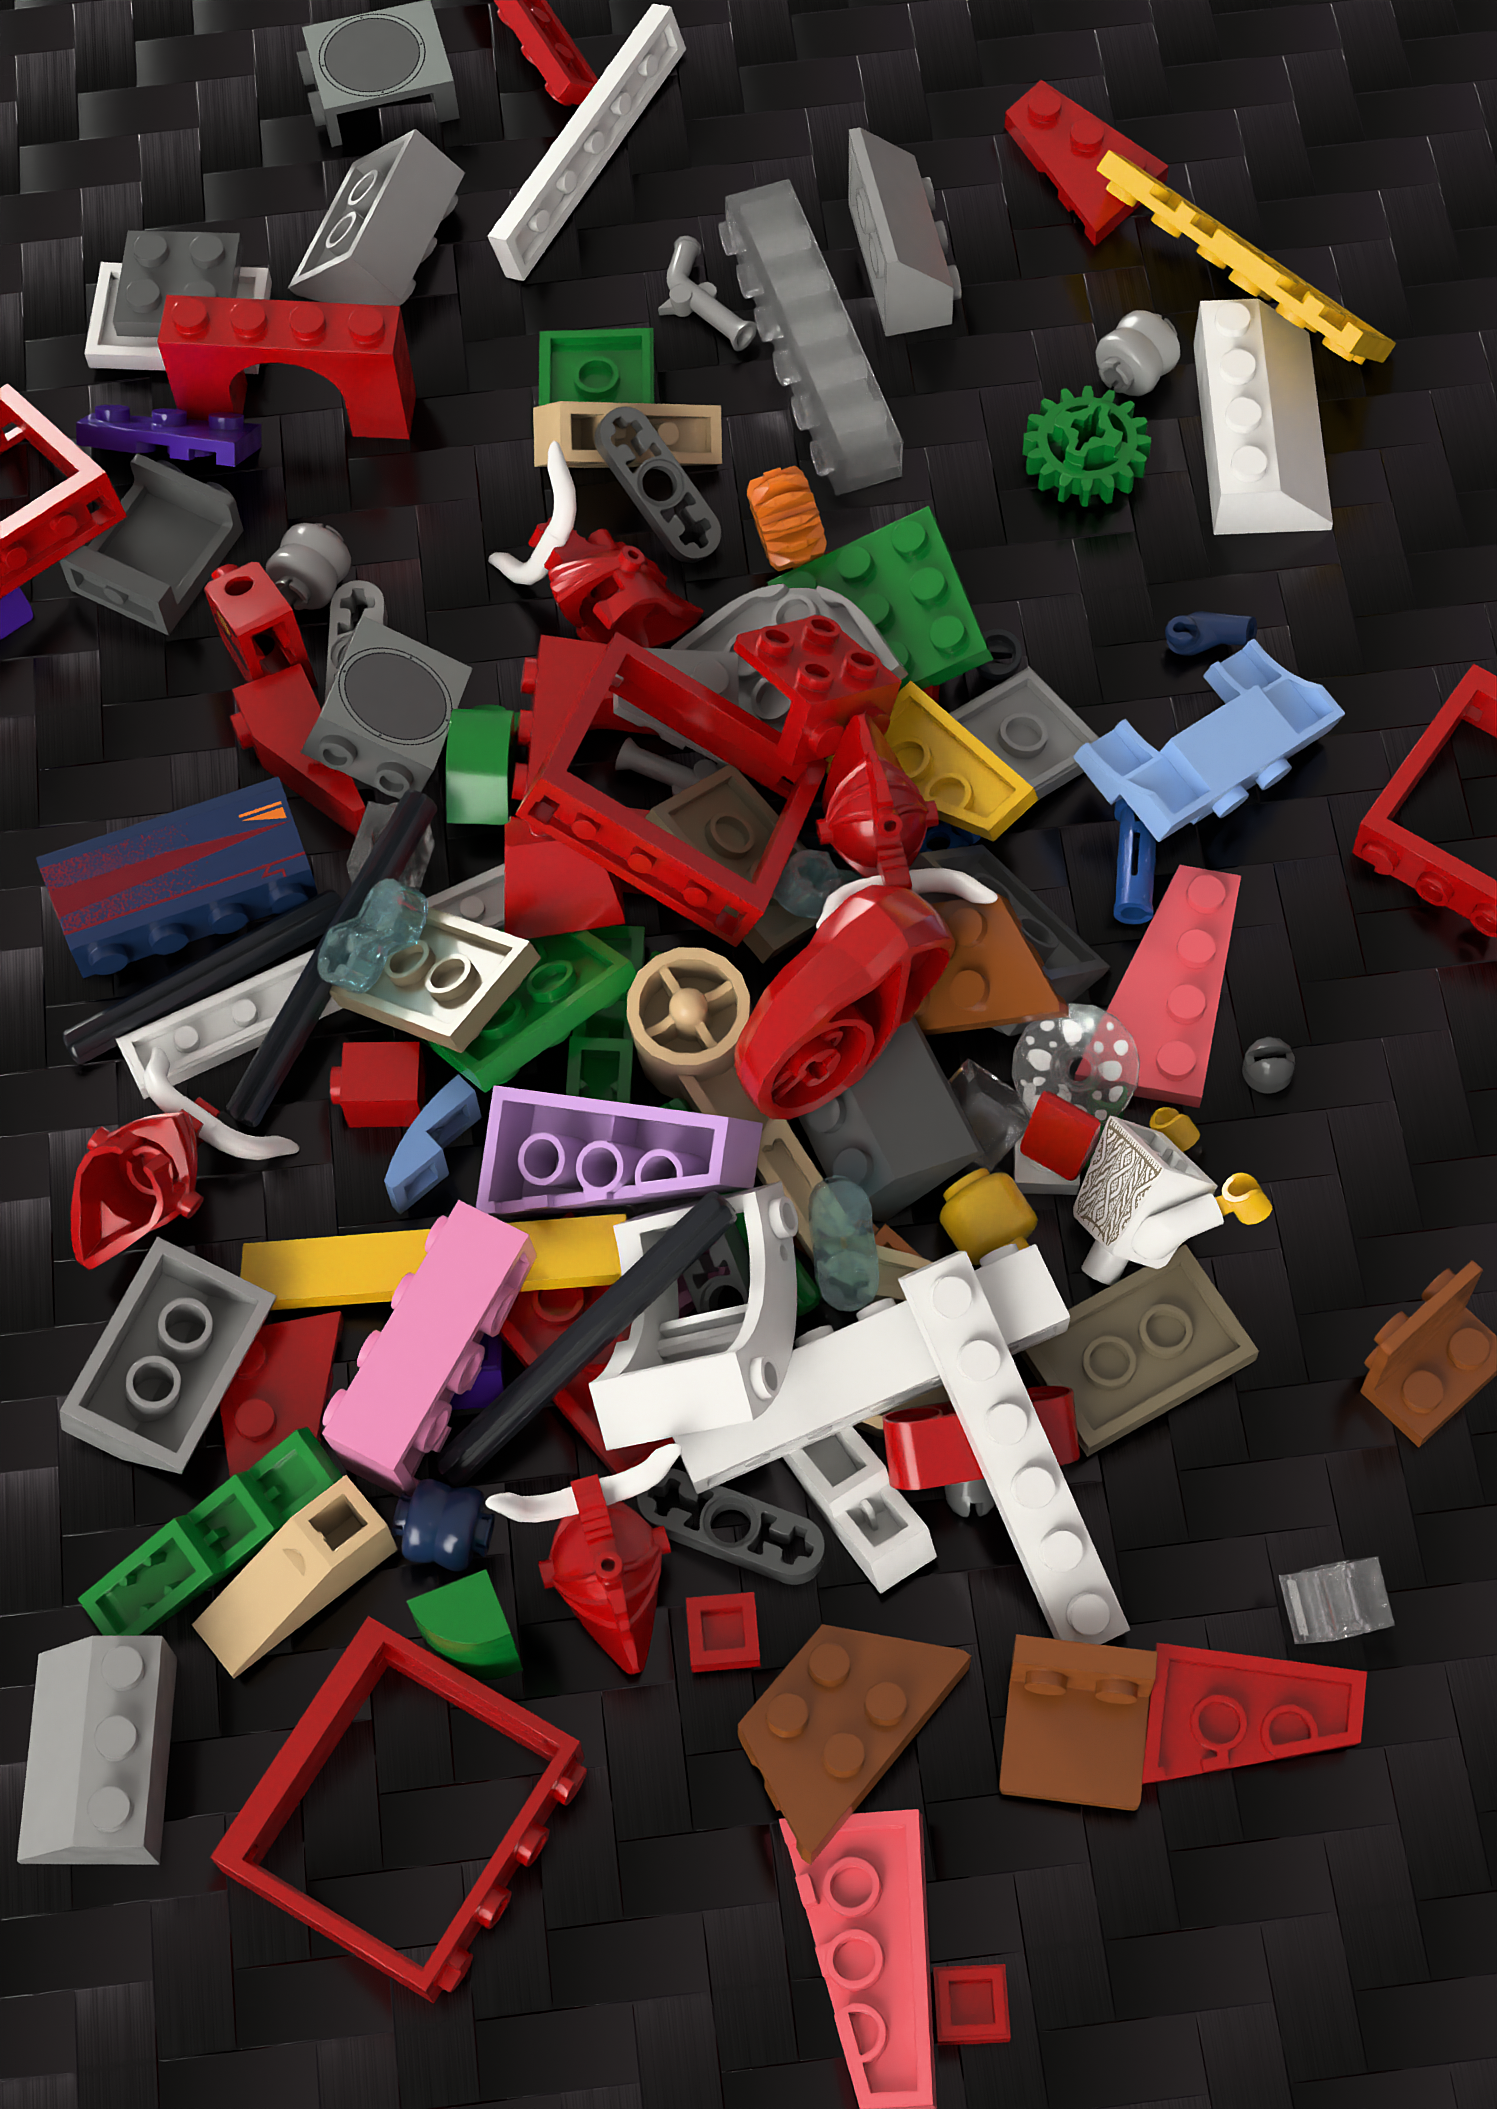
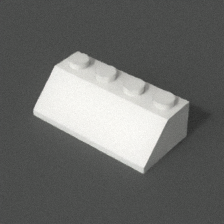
M1260 299L1200 301L1194 338V353L1214 535L1331 530L1333 520L1309 332L1285 319Z

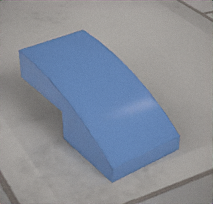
M459 1074L446 1084L423 1108L402 1138L390 1162L384 1182L392 1207L400 1215L449 1175L443 1149L482 1118L475 1090Z

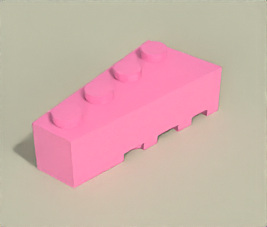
M460 1200L456 1203L449 1217L442 1215L432 1226L425 1243L427 1255L415 1274L407 1273L398 1284L391 1302V1308L394 1309L382 1332L375 1330L368 1336L357 1359V1366L360 1367L348 1390L340 1389L335 1393L323 1416V1425L326 1427L322 1435L344 1468L398 1497L402 1493L413 1496L417 1484L421 1481L415 1478L414 1475L425 1453L431 1450L440 1453L452 1429L447 1426L452 1411L450 1402L455 1393L461 1395L466 1390L471 1391L482 1368L481 1364L485 1354V1347L479 1343L484 1333L491 1337L499 1334L537 1257L529 1234Z

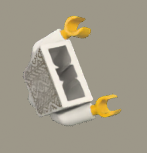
M1162 1107L1156 1110L1149 1121L1151 1128L1111 1115L1106 1122L1073 1207L1074 1217L1096 1239L1081 1268L1087 1275L1107 1285L1117 1283L1128 1261L1155 1269L1166 1266L1183 1242L1190 1237L1224 1224L1223 1216L1234 1212L1239 1221L1247 1225L1263 1221L1272 1212L1271 1202L1255 1178L1246 1173L1233 1174L1223 1185V1195L1213 1196L1218 1186L1183 1153L1198 1141L1200 1133L1189 1116L1179 1114L1176 1109Z

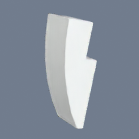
M852 1426L783 1456L826 1522L880 1594L937 1557L927 1525L898 1490L890 1486L886 1466Z

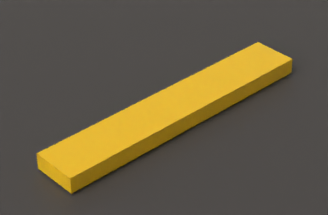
M615 1214L507 1223L529 1234L537 1255L519 1292L613 1285L622 1276L613 1225L628 1220L627 1215ZM431 1229L244 1243L240 1278L277 1295L271 1310L392 1301L394 1292L402 1278L409 1272L415 1274L427 1255L425 1243Z

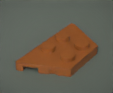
M997 893L998 899L988 904L972 903L966 899L930 904L947 923L955 940V949L950 965L914 1014L924 1036L1069 1017V1007L1066 1001L1054 990L1042 968L1045 965L1034 944L1026 940L1021 931L1022 923L1011 903L1004 896Z
M822 1624L738 1723V1738L751 1763L757 1766L765 1779L764 1788L776 1810L782 1811L797 1840L796 1849L805 1862L810 1865L814 1862L970 1669L972 1655L962 1649Z

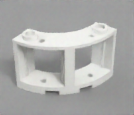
M781 1181L721 1195L732 1205L735 1214L744 1212L750 1255L748 1304L679 1319L678 1283L675 1280L632 1322L629 1339L616 1343L612 1357L604 1371L589 1383L606 1451L753 1421L767 1410L779 1394L788 1370L796 1328L797 1277L793 1236L798 1231L796 1209L792 1201L785 1196ZM699 1201L641 1214L613 1225L620 1258L621 1275L623 1276Z

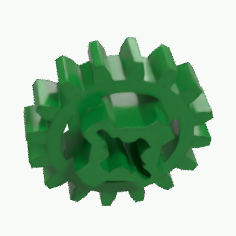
M1085 386L1082 397L1074 398L1067 388L1062 389L1059 404L1046 398L1041 401L1040 415H1029L1027 433H1024L1022 455L1027 456V474H1039L1038 488L1041 491L1048 490L1053 486L1058 487V501L1063 503L1070 497L1071 493L1079 495L1080 503L1084 507H1088L1091 495L1097 494L1106 504L1112 503L1114 488L1129 494L1133 488L1134 477L1143 478L1145 475L1151 446V437L1146 436V418H1133L1135 404L1130 400L1117 406L1114 404L1115 391L1110 389L1103 395L1102 399L1096 398L1091 386Z

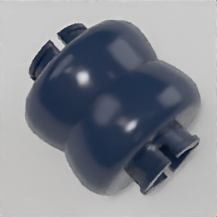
M423 1479L417 1484L413 1496H408L406 1493L401 1494L393 1519L392 1536H403L402 1554L410 1561L420 1563L435 1561L449 1570L463 1571L469 1568L475 1553L486 1557L494 1531L496 1514L484 1513L485 1495L479 1489L471 1487L452 1488L448 1484L436 1479Z

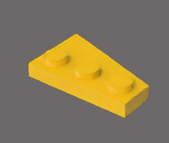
M912 681L907 683L898 692L890 716V725L884 738L895 753L906 775L918 787L925 801H935L939 820L994 842L1039 800L1035 789ZM834 755L829 756L825 759L829 762L828 768L826 770L827 774L829 773V769Z

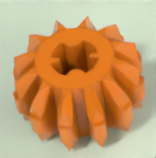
M796 466L785 469L779 467L764 472L763 476L750 480L747 497L760 541L770 565L777 571L789 568L794 570L823 556L827 545L824 528L813 493L803 471Z

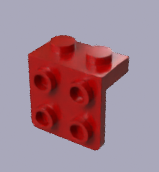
M812 615L804 619L774 626H765L761 629L737 635L733 647L734 651L791 700L776 749V753L791 767L834 755L846 726L855 715L868 714L883 736L887 732L890 725V716L902 680L881 664L880 659L875 654L862 648L842 631L836 621L825 616Z

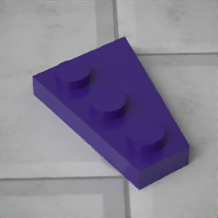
M99 405L95 406V413H91L76 422V444L78 446L130 453L157 451V445L167 446V453L170 454V458L188 461L195 459V457L211 456L216 452V464L235 467L262 447V424L244 423L243 414L231 412L209 414V421L187 419V411L181 409L152 410V417L131 416L130 407Z

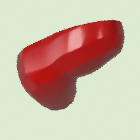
M870 885L849 896L820 924L809 945L784 966L764 990L736 1044L734 1065L740 1085L746 1096L761 1113L771 1119H793L830 1102L863 1078L882 1055L897 1029L911 1020L919 1009L921 1002L939 982L950 965L955 949V940L944 918L913 890L884 885Z

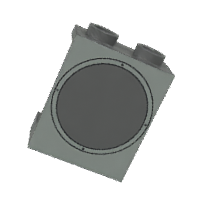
M422 0L302 27L306 50L297 52L298 62L304 85L315 84L317 90L308 93L315 126L326 125L332 147L343 145L337 114L430 94L438 123L460 118L454 79L430 0Z
M362 615L336 666L338 672L320 715L300 753L401 800L404 793L409 789L421 792L434 771L448 734L452 710L458 708L472 668Z

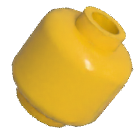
M986 1167L980 1168L964 1176L944 1192L943 1197L946 1203L940 1212V1222L957 1249L967 1252L972 1265H981L979 1261L982 1257L1009 1244H1016L1019 1251L1029 1247L1026 1239L1034 1231L1038 1219L1014 1180L1007 1173L990 1174Z

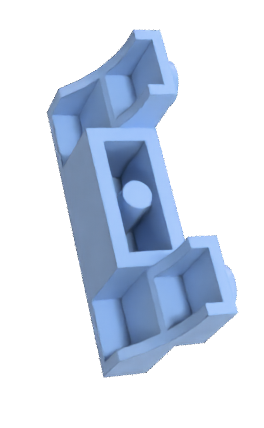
M1252 639L1239 652L1221 663L1217 661L1212 664L1203 675L1224 701L1225 705L1172 737L1160 752L1148 744L1129 722L1124 719L1112 731L1093 743L1089 744L1087 742L1082 745L1073 758L1110 805L1124 798L1155 839L1160 842L1189 822L1194 825L1212 812H1215L1219 818L1225 817L1249 797L1246 790L1255 784H1258L1262 790H1266L1284 777L1292 768L1287 759L1331 731L1345 715V712L1323 685L1306 681L1290 673L1271 658L1255 639Z

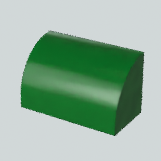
M486 1569L407 1601L427 1649L445 1662L476 1680L499 1679L523 1670L510 1629Z

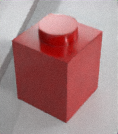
M420 1042L343 1043L342 1066H332L330 1095L333 1105L341 1104L348 1127L411 1126L425 1107L427 1067Z

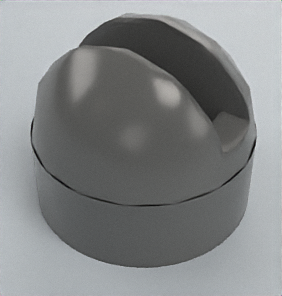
M1273 1037L1259 1039L1246 1051L1242 1065L1243 1077L1247 1084L1256 1091L1262 1093L1279 1092L1291 1082L1295 1070V1057L1290 1046L1281 1039ZM1269 1056H1278V1057H1279V1058L1262 1059V1060H1259V1061H1257V1062L1254 1061V1057H1269Z
M985 1479L944 1486L948 1505L953 1512L962 1517L969 1516L970 1503H975L978 1516L987 1514L996 1504Z

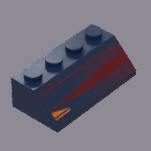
M279 776L36 857L67 944L83 978L95 974L108 975L118 972L128 963L153 954L165 955L174 953L182 949L189 942L215 933H233L244 927L247 922L274 913L283 914L318 895L312 871Z

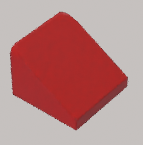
M1049 1090L1048 1092L1043 1091L1022 1138L1020 1151L1024 1156L1066 1180L1074 1181L1097 1148L1101 1126L1100 1119Z

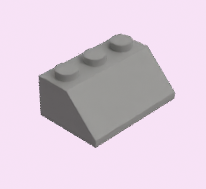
M860 127L849 129V208L885 336L952 324L953 300L961 299V283L956 265L947 266L944 255L948 254V240L942 220L934 222L931 213L935 211V196L930 177L921 178L915 156Z
M417 129L352 163L288 289L298 296L319 302L400 306L409 298L415 288L416 281L413 279V276L419 264L432 253L437 244V238L434 234L440 222L452 212L458 202V196L455 192L465 172Z
M157 1237L60 1409L61 1430L122 1460L182 1474L275 1303L277 1295Z
M90 1636L38 1655L17 1861L20 1864L160 1865L177 1656L163 1636Z

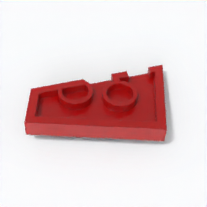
M1040 80L1005 112L1004 127L1037 171L1047 174L1058 189V199L1068 212L1075 211L1085 225L1086 236L1094 246L1099 244L1142 204L1140 201H1137L1136 205L1131 207L1105 189L1111 180L1096 169L1108 150L1124 156L1163 184L1167 181L1169 168L1167 164L1043 80Z
M341 1311L265 1325L259 1330L220 1403L230 1478L236 1473L249 1470L297 1429L308 1427L321 1445L320 1432L326 1401L330 1399L334 1378L332 1369L337 1343L341 1341L344 1326V1317Z
M1156 1643L1154 1651L1158 1652L1156 1677L1149 1697L1142 1785L1361 1743L1367 1680L1366 1671Z

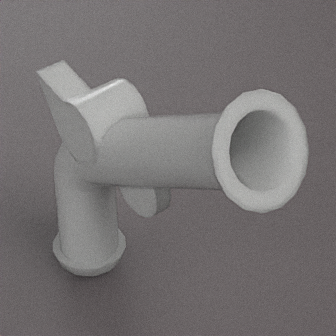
M679 237L674 242L675 250L666 277L670 289V298L658 308L659 315L685 317L694 311L728 337L735 351L743 350L752 342L756 335V323L743 321L717 301V290L714 284L704 282L697 285L689 279L695 259L700 254L701 246L693 237Z
M628 737L623 743L615 766L616 770H632L671 786L673 796L719 770L713 761L707 759L698 761L694 765V769L688 768L638 747L631 737Z

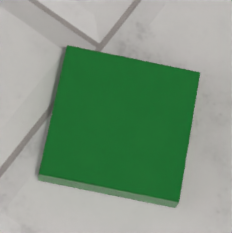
M654 329L540 331L539 406L558 401L655 404Z

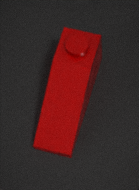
M301 663L232 689L239 712L229 716L242 750L253 746L262 767L274 777L279 776L282 783L363 842L373 838L366 807L353 778L300 753L321 712L320 705Z

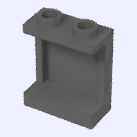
M136 454L130 462L135 479L134 484L120 502L127 517L93 538L88 547L84 545L59 560L71 591L169 636L244 529L233 495L223 486L214 482H207L205 484L191 478L166 460H157L156 462L143 455Z

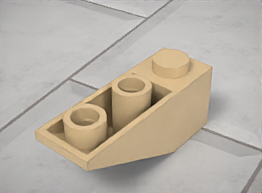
M343 1476L283 1525L192 1624L193 1628L234 1679L398 1550L388 1525L348 1476Z

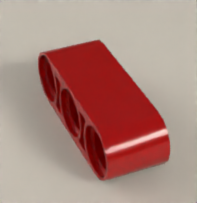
M1058 1385L1026 1388L1059 1466L1078 1460L1080 1458L1073 1389ZM951 1401L900 1409L887 1413L882 1417L891 1487L902 1490H919L985 1479Z

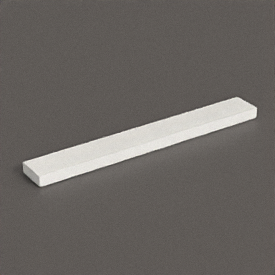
M505 863L417 903L500 931L504 928ZM391 915L373 923L354 958ZM315 949L117 1038L116 1041L143 1098L150 1097L147 1093L143 1077L153 1048L158 1047L166 1053L170 1062L167 1078L170 1084L174 1086L259 1047ZM333 997L330 998L320 1018L342 1009Z

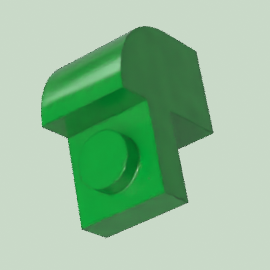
M492 704L478 705L471 709L452 710L446 751L447 823L505 825L509 822L516 803L515 799H511V785L515 755L518 746H516V732L519 713Z

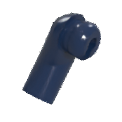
M1203 611L1195 612L1188 616H1176L1168 622L1165 628V636L1169 648L1183 656H1193L1220 644L1245 646L1252 639H1256L1257 621L1254 616Z

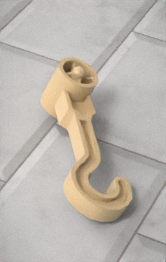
M678 947L655 956L638 971L627 996V1020L637 1057L645 1077L660 1093L673 1099L680 1097L686 1100L695 1113L763 1123L756 1175L763 1185L782 1182L784 1194L794 1204L798 1216V1231L795 1236L816 1268L839 1291L869 1304L886 1298H893L896 1305L906 1301L907 1299L898 1278L933 1262L917 1255L882 1247L867 1241L854 1228L789 1126L791 1119L769 1118L754 1106L742 1090L734 1065V1051L738 1038L752 1014L750 994L742 974L725 957L705 948ZM942 1386L853 1426L874 1436L884 1438L882 1417L885 1414L900 1409L951 1400L945 1386Z

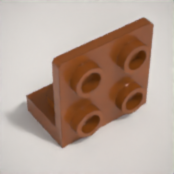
M1473 1260L1457 1275L1450 1268L1439 1274L1421 1295L1425 1303L1410 1318L1403 1311L1391 1318L1375 1336L1374 1341L1378 1346L1364 1362L1369 1368V1372L1360 1392L1417 1447L1425 1443L1497 1375V1336L1466 1308L1483 1271Z
M1016 1634L999 1782L1000 1792L1005 1795L1131 1811L1137 1810L1141 1802L1149 1697L1155 1682L1158 1652Z

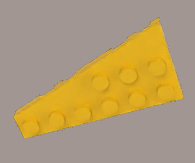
M1108 150L1096 170L1111 180L1105 188L1108 192L1131 207H1134L1137 201L1143 203L1155 212L1150 219L1153 223L1176 238H1179L1182 233L1199 244L1196 252L1223 270L1227 265L1233 269L1228 277L1233 283L1255 297L1259 295L1267 301L1274 298L1279 302L1275 308L1277 313L1301 329L1307 328L1314 333L1317 330L1325 335L1322 343L1347 361L1351 362L1353 360L1362 365L1367 358L1383 363L1396 345L1391 339L1124 156Z

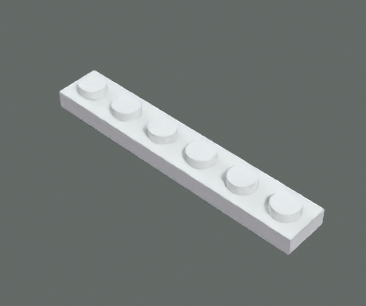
M652 4L487 236L505 277L521 281L526 279L686 51L683 38L670 6Z
M957 1251L898 1278L1054 1639L1101 1645L1130 1631V1627L967 1252Z

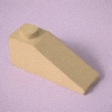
M558 401L533 408L534 467H548V450L553 441H557L560 444L566 464L570 468L608 467L596 448L595 430L599 422L610 411L618 407H632L641 411L648 418L680 466L722 464L721 405ZM616 422L613 423L616 432L610 438L612 443L616 447L626 444L636 456V459L628 464L627 467H638L645 460L654 457L650 449L641 456L638 455L631 444L632 438L636 435V431L631 425L622 429Z

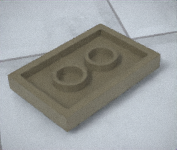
M728 764L653 807L645 819L751 882L779 816L741 772ZM798 838L795 841L765 913L743 938L746 945L763 964L817 930L816 924L819 921L828 896L840 888ZM727 905L723 909L734 917L738 913Z
M405 899L335 980L329 993L342 1008L462 1053L472 1040L481 1033L483 1027L507 998L521 985L523 979L541 957L528 940Z
M1185 1244L1175 1251L1166 1266L1159 1269L1145 1266L1067 1310L1070 1315V1321L1066 1332L1019 1352L1041 1386L1058 1385L1073 1389L1078 1441L1088 1457L1256 1361L1259 1350Z

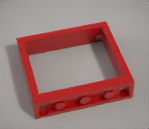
M8 383L0 388V454L26 438L62 471L68 479L0 522V599L127 517L107 473ZM11 422L17 426L6 434L2 430L3 427ZM94 501L101 508L90 514L86 505Z
M616 632L591 668L515 815L734 947H737L766 911L829 762L821 758L791 767L776 753L781 737L779 731ZM618 674L619 676L623 677L622 680L617 678L615 675ZM608 690L787 799L751 882L567 771ZM782 776L794 782V785L782 779ZM544 795L559 804L556 809L541 801ZM726 905L738 912L736 917L723 910Z
M1473 663L1361 821L1352 853L1376 866L1375 872L1397 878L1416 889L1417 893L1427 902L1436 906H1446L1469 919L1473 926L1483 934L1497 937V880L1391 821L1462 719L1497 738V676Z
M368 1616L210 1858L229 1877L434 2004L443 1989L448 1992L454 1991L465 1976L473 1959V1954L467 1951L481 1926L483 1925L490 1930L502 1916L512 1895V1891L505 1887L520 1863L529 1867L540 1854L550 1833V1829L546 1828L544 1824L557 1803L560 1802L565 1806L568 1805L578 1792L587 1773V1769L581 1766L585 1756L579 1740ZM388 1665L550 1761L549 1766L424 1967L259 1866Z

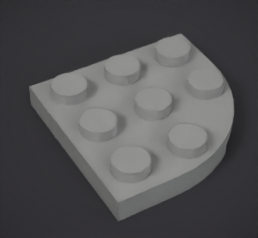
M777 584L744 594L719 609L670 647L677 650L735 652L733 647L736 637L740 633L761 629L765 626H774L800 620L812 615H821L836 621L842 631L862 648L875 654L880 659L881 664L900 680L908 675V672L873 622L850 600L839 593L817 586L816 589L788 588L785 584ZM738 655L739 707L782 733L791 700Z

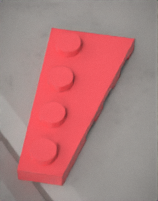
M1179 865L1075 1073L1073 1085L1091 1088L1095 1081L1101 1079L1100 1090L1112 1092L1116 1087L1125 1086L1128 1090V1095L1200 1108L1241 875ZM1113 1022L1116 1026L1115 1029H1109L1108 1023ZM1119 1040H1128L1130 1044L1129 1052L1124 1056L1120 1055L1115 1049V1044ZM1096 1041L1104 1043L1105 1050L1102 1053H1096L1094 1047ZM1107 1061H1118L1124 1067L1123 1075L1118 1081H1109L1100 1072V1065Z
M919 1809L852 1814L811 1865L801 1858L796 1849L797 1840L786 1819H779L783 1837L789 1848L796 1873L795 1879L801 1901L806 1909L816 1944L815 1951L822 1976L826 1980L834 2008L835 2022L860 2109H937L923 1815Z

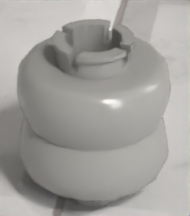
M1135 310L1125 315L1119 322L1116 330L1105 335L1099 341L1095 352L1099 375L1102 381L1109 388L1113 386L1115 392L1124 393L1129 396H1142L1152 391L1160 377L1175 368L1181 355L1177 332L1172 323L1166 318L1163 320L1162 315L1143 310Z
M321 523L293 525L284 534L280 548L266 563V573L289 605H293L296 610H315L325 607L331 601L337 584L350 571L351 555L347 546L343 543L342 536L332 527L327 525L324 528Z

